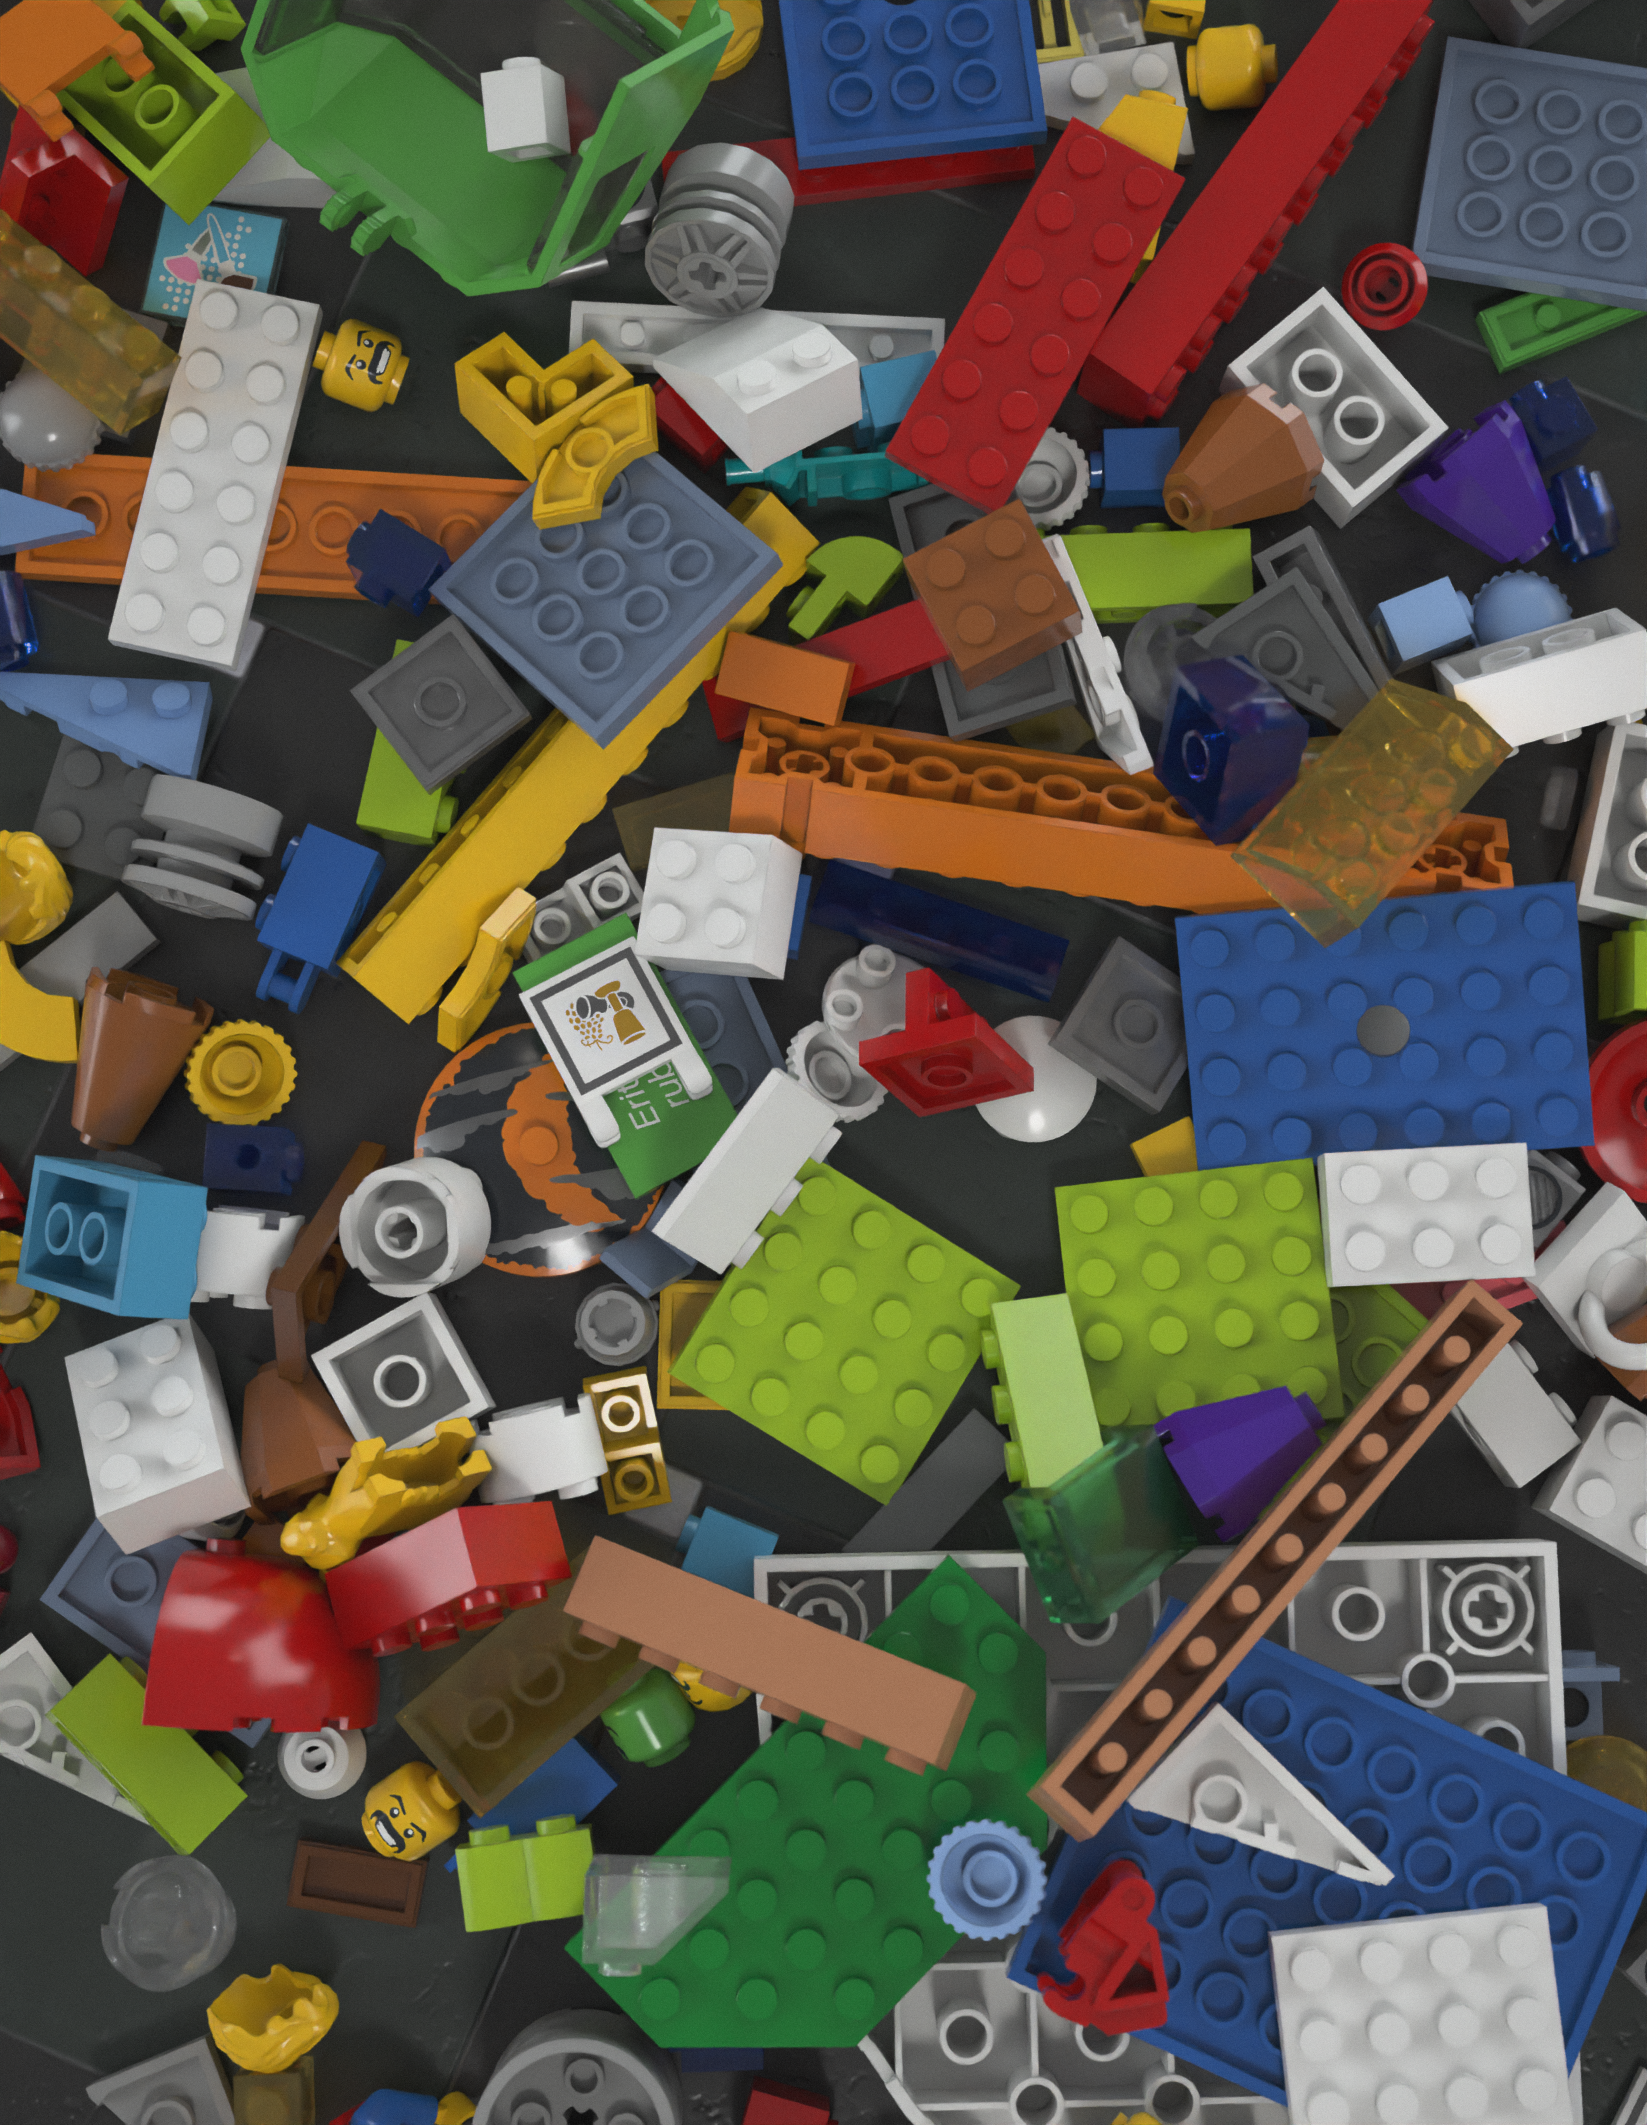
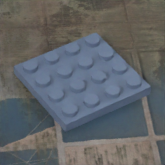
M1448 36L1443 50L1411 251L1423 263L1427 276L1647 312V68Z
M657 452L635 459L615 476L604 495L601 519L539 530L532 520L537 479L428 589L443 607L451 614H454L462 624L603 750L783 566L780 557L773 549Z

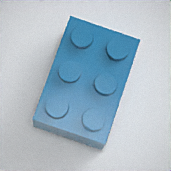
M35 1155L16 1284L117 1316L188 1320L191 1298L194 1296L197 1288L196 1263L200 1236L207 1222V1207L205 1203L208 1188L104 1161Z

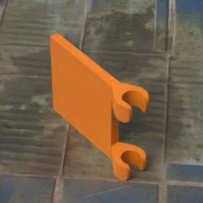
M23 0L0 17V87L31 115L40 128L54 142L74 129L71 120L61 111L62 104L56 96L57 93L109 55L113 57L134 82H138L153 71L155 66L142 52L144 45L141 39L134 32L125 31L92 0Z

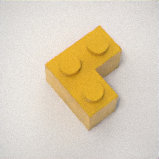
M505 332L454 363L460 413L532 484L539 478L551 450H558L565 439L581 424L578 418L603 400L634 387L633 375L594 338L546 369L540 367Z

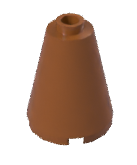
M98 967L91 968L85 984L71 1125L81 1131L79 1138L81 1142L108 1152H116L119 1144H133L185 1064L186 1058L192 1053L191 1048L199 1042V1037L205 1033L210 1025L214 1013L212 1006L196 996L192 1007L178 1002L176 995L179 988L144 975L110 968L105 978Z

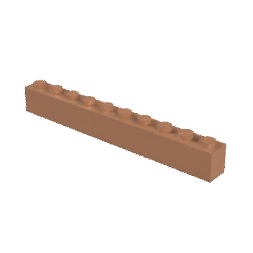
M1472 1279L1451 1295L1026 1795L1078 1843L1095 1836L1523 1323Z

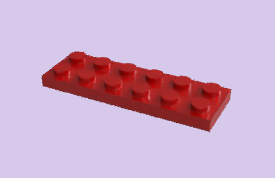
M1073 116L888 445L885 457L987 514L1004 507L1182 189L1186 178Z

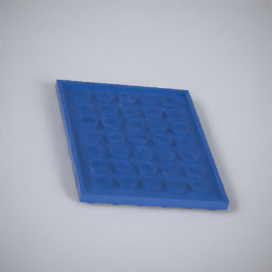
M1168 1596L1142 1657L1188 1603L1173 1596ZM1260 1637L1163 1755L1216 1701L1395 1875L1386 1886L1383 1884L1379 1886L1367 1881H1358L1337 1874L1335 1871L1296 1858L1290 1859L1241 1843L1237 1839L1218 1833L1213 1834L1160 1814L1136 1809L1125 1799L1095 1836L1078 1843L1068 1832L1065 1833L1047 1874L1048 1882L1044 1885L1046 1897L1040 1902L1041 1910L1039 1913L1032 1916L1033 1921L1025 1926L1005 1971L1006 1978L1040 1994L1042 1992L1038 1989L1036 1977L1041 1972L1050 1973L1059 1982L1072 1980L1076 1972L1066 1968L1064 1963L1065 1956L1061 1955L1058 1950V1944L1062 1938L1057 1933L1073 1912L1081 1894L1105 1865L1114 1859L1123 1858L1130 1860L1139 1868L1143 1879L1150 1884L1155 1894L1154 1908L1146 1920L1154 1925L1158 1931L1170 2001L1165 2002L1168 2018L1164 2025L1127 2032V2034L1288 2107L1267 1932L1540 1902L1547 1908L1569 2079L1647 1890V1812Z

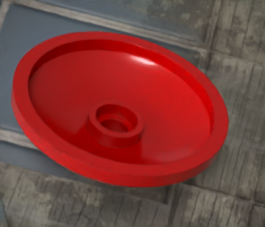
M1647 1017L1625 1025L1613 1033L1596 1049L1588 1060L1595 1146H1581L1579 1150L1586 1164L1603 1183L1609 1182L1624 1190L1630 1199L1647 1203V1111L1644 1108V1100L1647 1096Z

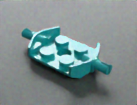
M890 442L879 445L877 447L878 452L852 454L851 448L843 446L822 448L814 452V458L802 459L801 449L756 473L740 458H725L727 486L730 484L765 481V488L772 487L781 500L789 507L799 498H806L807 506H817V499L844 497L849 500H870L888 496L892 492L912 491L933 483L887 459L885 452Z

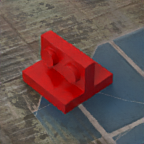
M20 105L0 179V264L7 268L51 245L86 277L101 269L104 265L129 177L75 129H72L59 140L52 141L31 115Z
M929 967L906 973L905 1030L859 1041V1065L919 1118L1034 1091V1068L989 1026L987 1020L983 1016H979L959 996L954 988H950Z

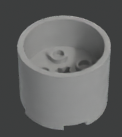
M566 2008L547 2014L534 2021L511 2041L500 2057L476 2108L472 2125H571L568 2121L573 2109L572 2106L580 2113L591 2108L595 2112L592 2125H682V2087L676 2067L667 2050L660 2048L631 2017L622 2013L617 2015L597 2009L571 2010V2008ZM582 2122V2123H579V2124H577V2125H587V2124H585L584 2122Z

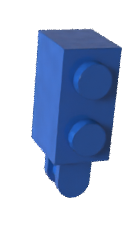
M309 823L302 838L295 835L290 840L281 862V871L286 872V875L277 895L270 893L264 899L255 922V928L261 930L257 941L272 951L257 987V998L268 1001L270 997L289 1004L288 1010L299 1015L310 997L320 971L338 978L342 968L336 962L353 943L387 865V862L379 852ZM288 958L304 964L298 980L282 974Z
M569 1720L556 1732L547 1723L519 1750L527 1759L525 1763L509 1778L499 1769L471 1797L479 1807L467 1821L474 1829L508 1824L510 1835L535 1832V1820L555 1815L575 1814L577 1825L619 1784L621 1776ZM456 1853L443 1865L450 1873L454 1869L458 1871Z

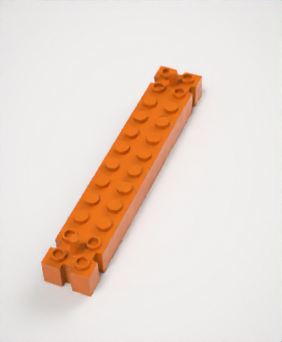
M752 707L749 710L743 739V749L740 750L734 777L729 832L773 835L801 852L802 860L807 853L821 859L841 858L874 863L888 869L901 867L939 873L949 878L969 877L1002 882L1011 887L1029 886L1063 891L1077 897L1097 896L1129 901L1138 906L1157 905L1191 910L1197 914L1514 886L1511 863L1505 862L1509 851L1506 819L1461 812H1455L1453 820L1431 817V811L1428 807L1150 767L1129 775L1116 762L968 739L955 742L948 736L841 721V724L838 726L824 724V727L800 724L799 716Z

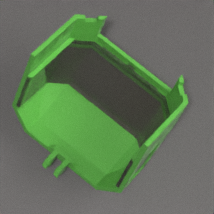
M257 0L241 46V52L271 140L294 157L301 167L314 173L336 191V194L327 200V203L320 212L319 222L330 231H337L339 227L342 228L348 225L360 210L367 216V219L358 225L351 237L350 247L364 257L365 254L368 255L369 252L376 251L391 235L395 242L413 252L438 272L449 285L458 288L466 296H476L541 287L610 243L613 234L699 105L735 28L730 12L720 10L718 0H696L683 30L675 26L644 0ZM535 57L540 59L542 65L563 75L571 154L512 163L489 153L480 73L503 70L502 62L510 58Z

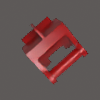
M1119 1858L1107 1863L1081 1894L1073 1912L1057 1933L1062 1938L1058 1944V1950L1061 1955L1065 1956L1064 1963L1066 1968L1076 1972L1075 1977L1068 1982H1059L1048 1972H1041L1036 1977V1984L1042 1992L1043 2002L1053 2013L1085 2028L1091 2023L1108 2036L1160 2027L1166 2023L1168 2018L1165 2002L1170 2001L1158 1931L1154 1925L1146 1920L1154 1908L1155 1894L1150 1884L1143 1879L1139 1868L1132 1861Z

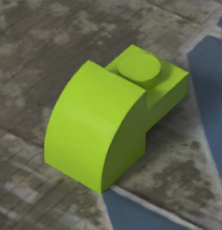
M863 536L839 538L817 549L806 560V577L818 587L814 590L810 586H806L788 609L786 616L792 620L788 625L789 641L794 645H798L824 635L845 607L849 608L863 620L869 618L903 574V554L885 542Z

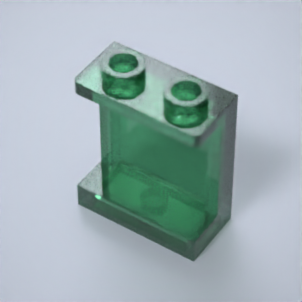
M1153 1424L1108 1426L1100 1432L1103 1447L1049 1487L1019 1488L1002 1500L1051 1623L1100 1624L1199 1546L1186 1507L1183 1504Z

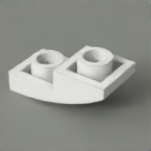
M621 853L566 880L563 888L536 902L534 922L522 952L528 963L543 957L624 913H627L631 922L641 915L644 892Z

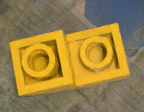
M646 1366L583 1378L584 1393H590L608 1467V1471L600 1475L608 1514L612 1515L671 1503L672 1496Z

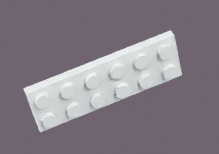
M197 279L108 635V640L113 645L236 672L323 317L319 304Z

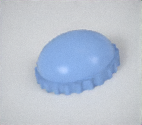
M1517 570L1516 573L1506 571L1501 577H1492L1490 583H1484L1479 593L1475 594L1472 600L1473 605H1471L1474 624L1470 627L1473 634L1468 641L1473 644V649L1568 622L1573 620L1570 616L1572 607L1566 603L1567 596L1561 594L1559 586L1551 584L1548 577H1539L1534 571L1530 573H1524L1523 570Z
M984 1819L978 1823L973 1820L967 1822L965 1827L957 1826L953 1828V1833L951 1835H944L941 1839L942 1844L934 1848V1858L928 1863L930 1874L927 1876V1882L931 1886L929 1896L935 1901V1910L942 1913L943 1921L946 1924H952L956 1932H965L971 1939L982 1937L984 1941L992 1940L993 1937L1004 1939L1008 1937L1009 1933H1019L1022 1930L1021 1927L1029 1925L1033 1921L1032 1916L1040 1912V1902L1046 1897L1044 1885L1048 1882L1043 1872L1046 1865L1039 1858V1849L1031 1845V1838L1027 1835H1021L1019 1828L1015 1826L1008 1827L1004 1821L993 1823L990 1819Z

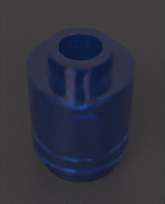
M1577 465L1551 476L1549 480L1552 487L1548 488L1546 492L1556 517L1552 528L1560 550L1562 552L1568 551L1571 562L1576 564L1589 561L1620 547L1621 544L1617 532L1621 530V525L1602 472L1594 471L1588 473L1586 465Z

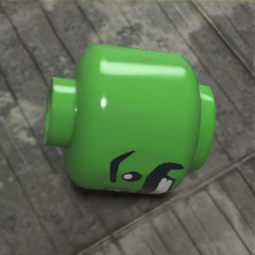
M635 1664L625 1668L611 1678L608 1683L611 1691L602 1700L599 1714L618 1751L625 1760L644 1762L646 1767H656L676 1758L687 1749L691 1742L689 1734L694 1729L696 1715L669 1671L662 1668L646 1670L643 1664Z

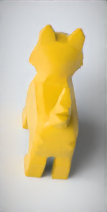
M463 1416L438 1422L435 1427L437 1437L419 1448H403L384 1452L386 1444L382 1436L355 1442L350 1450L352 1456L337 1475L330 1496L318 1493L309 1501L305 1510L297 1513L285 1523L280 1538L283 1550L290 1555L302 1556L304 1561L312 1568L319 1569V1577L326 1583L324 1574L353 1560L364 1539L405 1529L411 1531L460 1507L470 1497L472 1490L482 1483L492 1469L484 1449L473 1451L466 1462L462 1464V1457L469 1452L477 1436L468 1417Z

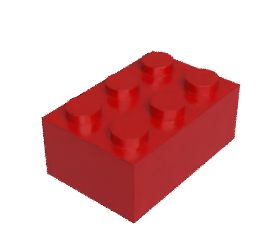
M552 1501L458 1507L324 1574L344 1649L371 1648L373 1657H383L402 1652L412 1647V1643L420 1642L422 1651H432L453 1645L460 1641L458 1631L464 1628L466 1631H474L496 1625L504 1620L502 1610L509 1607L510 1610H520L541 1604L549 1600L547 1589L573 1578Z

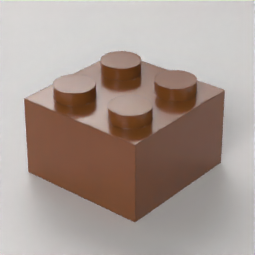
M1020 498L903 558L909 582L967 692L1083 633L1080 610Z

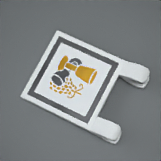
M634 936L519 994L521 1002L574 1099L591 1135L600 1148H606L621 1139L619 1126L603 1096L659 1067L672 1062L685 1091L692 1100H699L713 1091L712 1077L692 1045L648 961L634 954L636 947Z

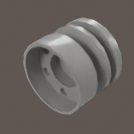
M722 142L697 145L680 154L668 170L659 201V212L654 217L652 232L648 237L645 248V268L653 285L671 302L697 314L717 318L744 315L761 307L773 291L776 271L780 264L781 248L785 245L793 215L795 196L783 172L770 159L747 147Z
M156 774L152 776L140 816L154 827L165 831L166 835L164 841L153 839L133 840L130 850L142 858L157 863L154 868L145 865L127 864L125 865L121 881L130 887L144 892L153 901L184 913L209 919L223 917L246 921L253 920L257 904L253 900L231 891V888L233 886L249 890L262 889L264 879L254 871L239 864L241 855L250 857L272 856L284 816L278 810L262 802L217 786L171 775Z

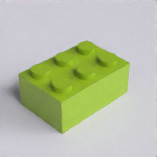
M127 0L112 16V19L125 31H132L141 39L144 45L142 52L153 62L155 69L138 82H134L113 57L109 55L57 93L56 96L62 106L183 221L190 225L267 142L270 134L265 122L228 84L134 0Z

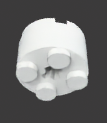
M438 1157L414 1158L372 1172L363 1179L354 1193L348 1196L341 1210L339 1236L345 1258L353 1269L358 1267L364 1276L372 1282L368 1285L382 1294L393 1297L418 1296L465 1276L482 1263L491 1233L490 1210L482 1191L483 1186L480 1178L471 1169L462 1168L449 1160Z
M219 1205V1208L207 1211V1222L200 1236L196 1263L197 1288L194 1296L191 1298V1302H209V1297L227 1298L228 1294H234L233 1306L250 1309H272V1306L266 1303L268 1280L273 1270L278 1266L283 1267L291 1255L296 1235L304 1224L305 1216H289L288 1212Z
M590 1393L578 1394L577 1401L579 1407L566 1409L564 1397H559L492 1414L493 1422H489L490 1428L482 1431L479 1430L477 1419L470 1421L477 1436L469 1450V1454L471 1455L473 1451L484 1449L492 1467L482 1483L477 1486L481 1503H493V1505L533 1502L536 1494L558 1489L560 1499L574 1498L598 1490L597 1476L606 1473L608 1467Z

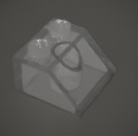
M594 1854L585 1873L582 1963L599 1964V1973L609 1976L641 1974L642 1965H655L728 1893L732 1857Z

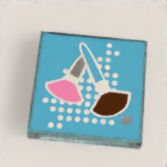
M163 202L139 313L167 322L169 325L185 328L197 279L275 295L290 227L287 218L210 203L188 225Z

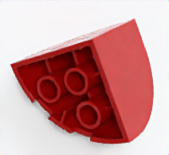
M207 1537L206 1549L196 1548L182 1553L170 1575L157 1620L148 1668L142 1725L233 1731V1728H250L251 1722L262 1721V1718H272L271 1732H321V1728L329 1727V1721H339V1729L342 1730L362 1729L377 1724L380 1700L378 1657H373L371 1648L344 1649L327 1584L319 1577L318 1571L300 1562L281 1556L246 1552L247 1540Z

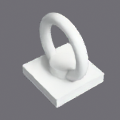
M1606 1182L1535 1261L1536 1276L1522 1278L1577 1349L1594 1359V1355H1596L1605 1363L1617 1368L1647 1370V1343L1631 1344L1620 1341L1607 1328L1609 1324L1637 1310L1647 1301V1221L1624 1190Z

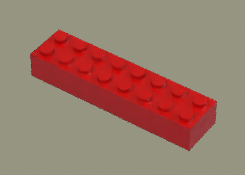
M1339 0L1101 332L1084 363L1077 394L1127 428H1142L1149 418L1157 423L1162 420L1179 394L1177 388L1187 370L1194 374L1214 345L1212 338L1222 322L1230 324L1249 296L1250 292L1247 289L1257 273L1265 275L1281 252L1285 244L1282 240L1292 224L1298 227L1303 222L1319 197L1317 191L1327 175L1333 178L1350 155L1354 147L1351 143L1362 127L1369 129L1389 98L1386 94L1395 80L1403 81L1416 63L1423 50L1420 46L1435 24V21L1427 16L1434 0Z

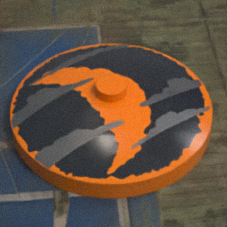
M533 1022L517 1024L494 1031L476 1040L459 1052L435 1079L420 1110L414 1139V1158H443L462 1168L471 1169L478 1175L482 1182V1191L488 1202L491 1216L490 1239L482 1263L501 1271L528 1277H558L582 1272L603 1263L599 1257L606 1247L645 1227L663 1195L665 1185L635 1200L607 1147L600 1148L597 1146Z

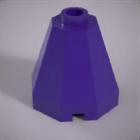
M1504 400L1485 408L1473 417V420L1480 427L1474 433L1470 428L1465 431L1459 428L1445 438L1432 453L1408 472L1405 477L1407 481L1400 483L1396 491L1412 510L1502 564L1517 558L1523 564L1539 554L1551 542L1552 539L1547 532L1553 526L1556 517L1522 421Z
M1282 1386L1177 1411L1153 1425V1428L1160 1438L1168 1439L1173 1436L1175 1441L1163 1447L1169 1461L1204 1517L1208 1519L1215 1515L1217 1520L1222 1517L1226 1524L1216 1529L1215 1532L1222 1542H1229L1253 1527L1322 1447L1323 1442L1317 1431L1327 1426L1306 1391L1295 1397L1288 1386Z

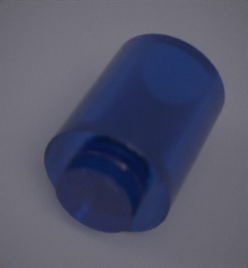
M0 571V672H8L27 666L30 663L29 657L38 652L39 644L23 576L14 571Z

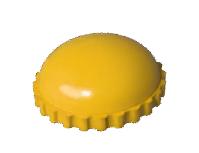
M238 1019L235 1023L225 1021L220 1027H211L208 1034H202L199 1037L200 1041L193 1045L191 1055L186 1058L188 1066L184 1070V1076L187 1078L185 1088L191 1093L190 1100L198 1105L197 1109L201 1113L208 1114L209 1119L214 1122L220 1121L225 1126L234 1124L239 1128H243L246 1124L256 1126L261 1120H270L271 1115L279 1113L282 1110V1104L290 1100L289 1093L295 1089L293 1080L297 1077V1071L294 1070L296 1059L290 1054L292 1051L291 1047L283 1042V1036L278 1033L274 1034V1030L269 1026H261L256 1021L248 1023L243 1019Z

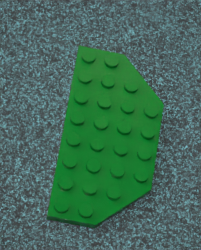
M949 1554L862 1641L864 1644L964 1683L977 1693L947 1771L927 1764L923 1776L905 1770L884 1760L888 1747L864 1738L860 1750L847 1746L821 1734L826 1723L825 1721L802 1712L797 1724L785 1720L566 1943L564 1949L660 2048L856 2047L965 1934V1932H956L952 1924H946L943 1921L942 1913L935 1910V1901L929 1896L931 1886L927 1882V1876L930 1874L928 1863L934 1858V1848L942 1844V1837L947 1834L951 1835L953 1828L957 1826L965 1827L969 1821L975 1820L980 1823L981 1820L990 1819L993 1823L1004 1821L1008 1827L1015 1826L1019 1828L1020 1834L1029 1836L1031 1838V1845L1039 1849V1856L1048 1848L1047 1813L1026 1795L1047 1770L1046 1652Z

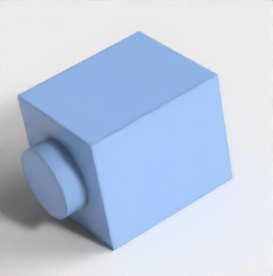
M1446 576L1379 603L1367 621L1393 676L1460 649L1473 634L1470 626L1474 624V615L1466 595L1461 590L1455 592L1449 577Z

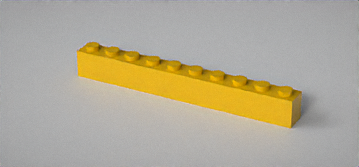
M746 486L726 511L778 554L783 566L604 750L562 712L555 708L338 959L336 964L407 1024H410L416 1015L420 1016L428 1012L439 1000L443 991L442 985L458 967L468 964L476 946L480 927L517 887L524 890L540 871H545L557 863L565 852V841L581 823L589 822L599 814L607 802V792L622 775L632 773L641 765L647 756V746L662 728L670 727L683 716L689 705L687 699L703 680H709L720 672L729 631L749 633L756 629L767 617L770 610L768 605L784 586L795 583L806 572V560L820 543L772 492Z

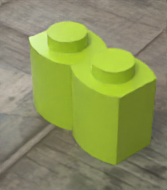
M1647 920L1630 922L1629 930L1613 932L1612 941L1598 946L1599 1024L1627 1025L1647 1017Z
M562 1814L535 1820L536 1831L526 1834L510 1835L508 1824L470 1830V1842L459 1844L455 1849L466 1932L491 1930L533 1921L559 1919L598 1911L602 1907V1897L591 1823L576 1825L575 1814Z

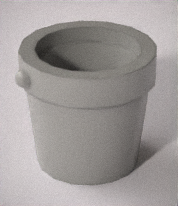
M611 1283L597 1287L584 1298L577 1311L575 1330L578 1338L574 1342L577 1349H584L590 1357L605 1365L624 1366L637 1362L650 1351L657 1339L659 1319L656 1311L660 1308V1303L657 1300L643 1297L629 1284Z

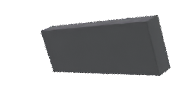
M973 1408L905 1480L892 1496L887 1506L883 1504L841 1550L844 1553L930 1551L1006 1470L1004 1443L1010 1441Z

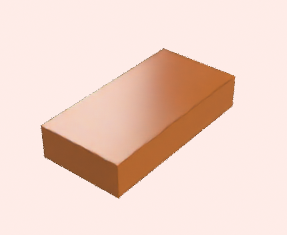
M729 631L715 693L831 726H838L841 724L856 663L740 631Z

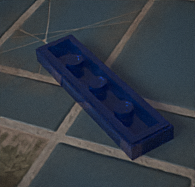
M831 859L809 917V922L1048 1003L1053 994L1070 941Z

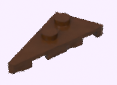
M362 1140L311 1223L303 1224L300 1227L294 1241L293 1251L284 1266L276 1267L270 1275L266 1288V1303L272 1306L279 1378L303 1384L308 1375L311 1365L307 1361L305 1335L309 1324L312 1321L326 1325L336 1291L342 1282L349 1263L344 1256L339 1236L342 1207L348 1196L354 1193L365 1177L374 1171L382 1169L387 1156L385 1145Z

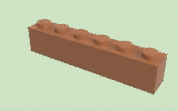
M596 1535L563 1609L565 1613L583 1621L578 1633L614 1649L620 1637L642 1646L638 1655L639 1659L674 1674L680 1662L703 1671L698 1681L699 1684L735 1699L740 1687L764 1696L759 1709L797 1724L802 1712L826 1722L821 1733L822 1735L852 1748L860 1750L864 1738L888 1747L884 1758L885 1761L920 1776H923L927 1764L947 1771L977 1695L974 1690L964 1683Z

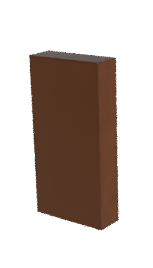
M301 1837L297 1844L286 1906L416 1928L419 1922L430 1859L421 1857L409 1862L398 1859L395 1856L390 1858L383 1856L376 1849Z

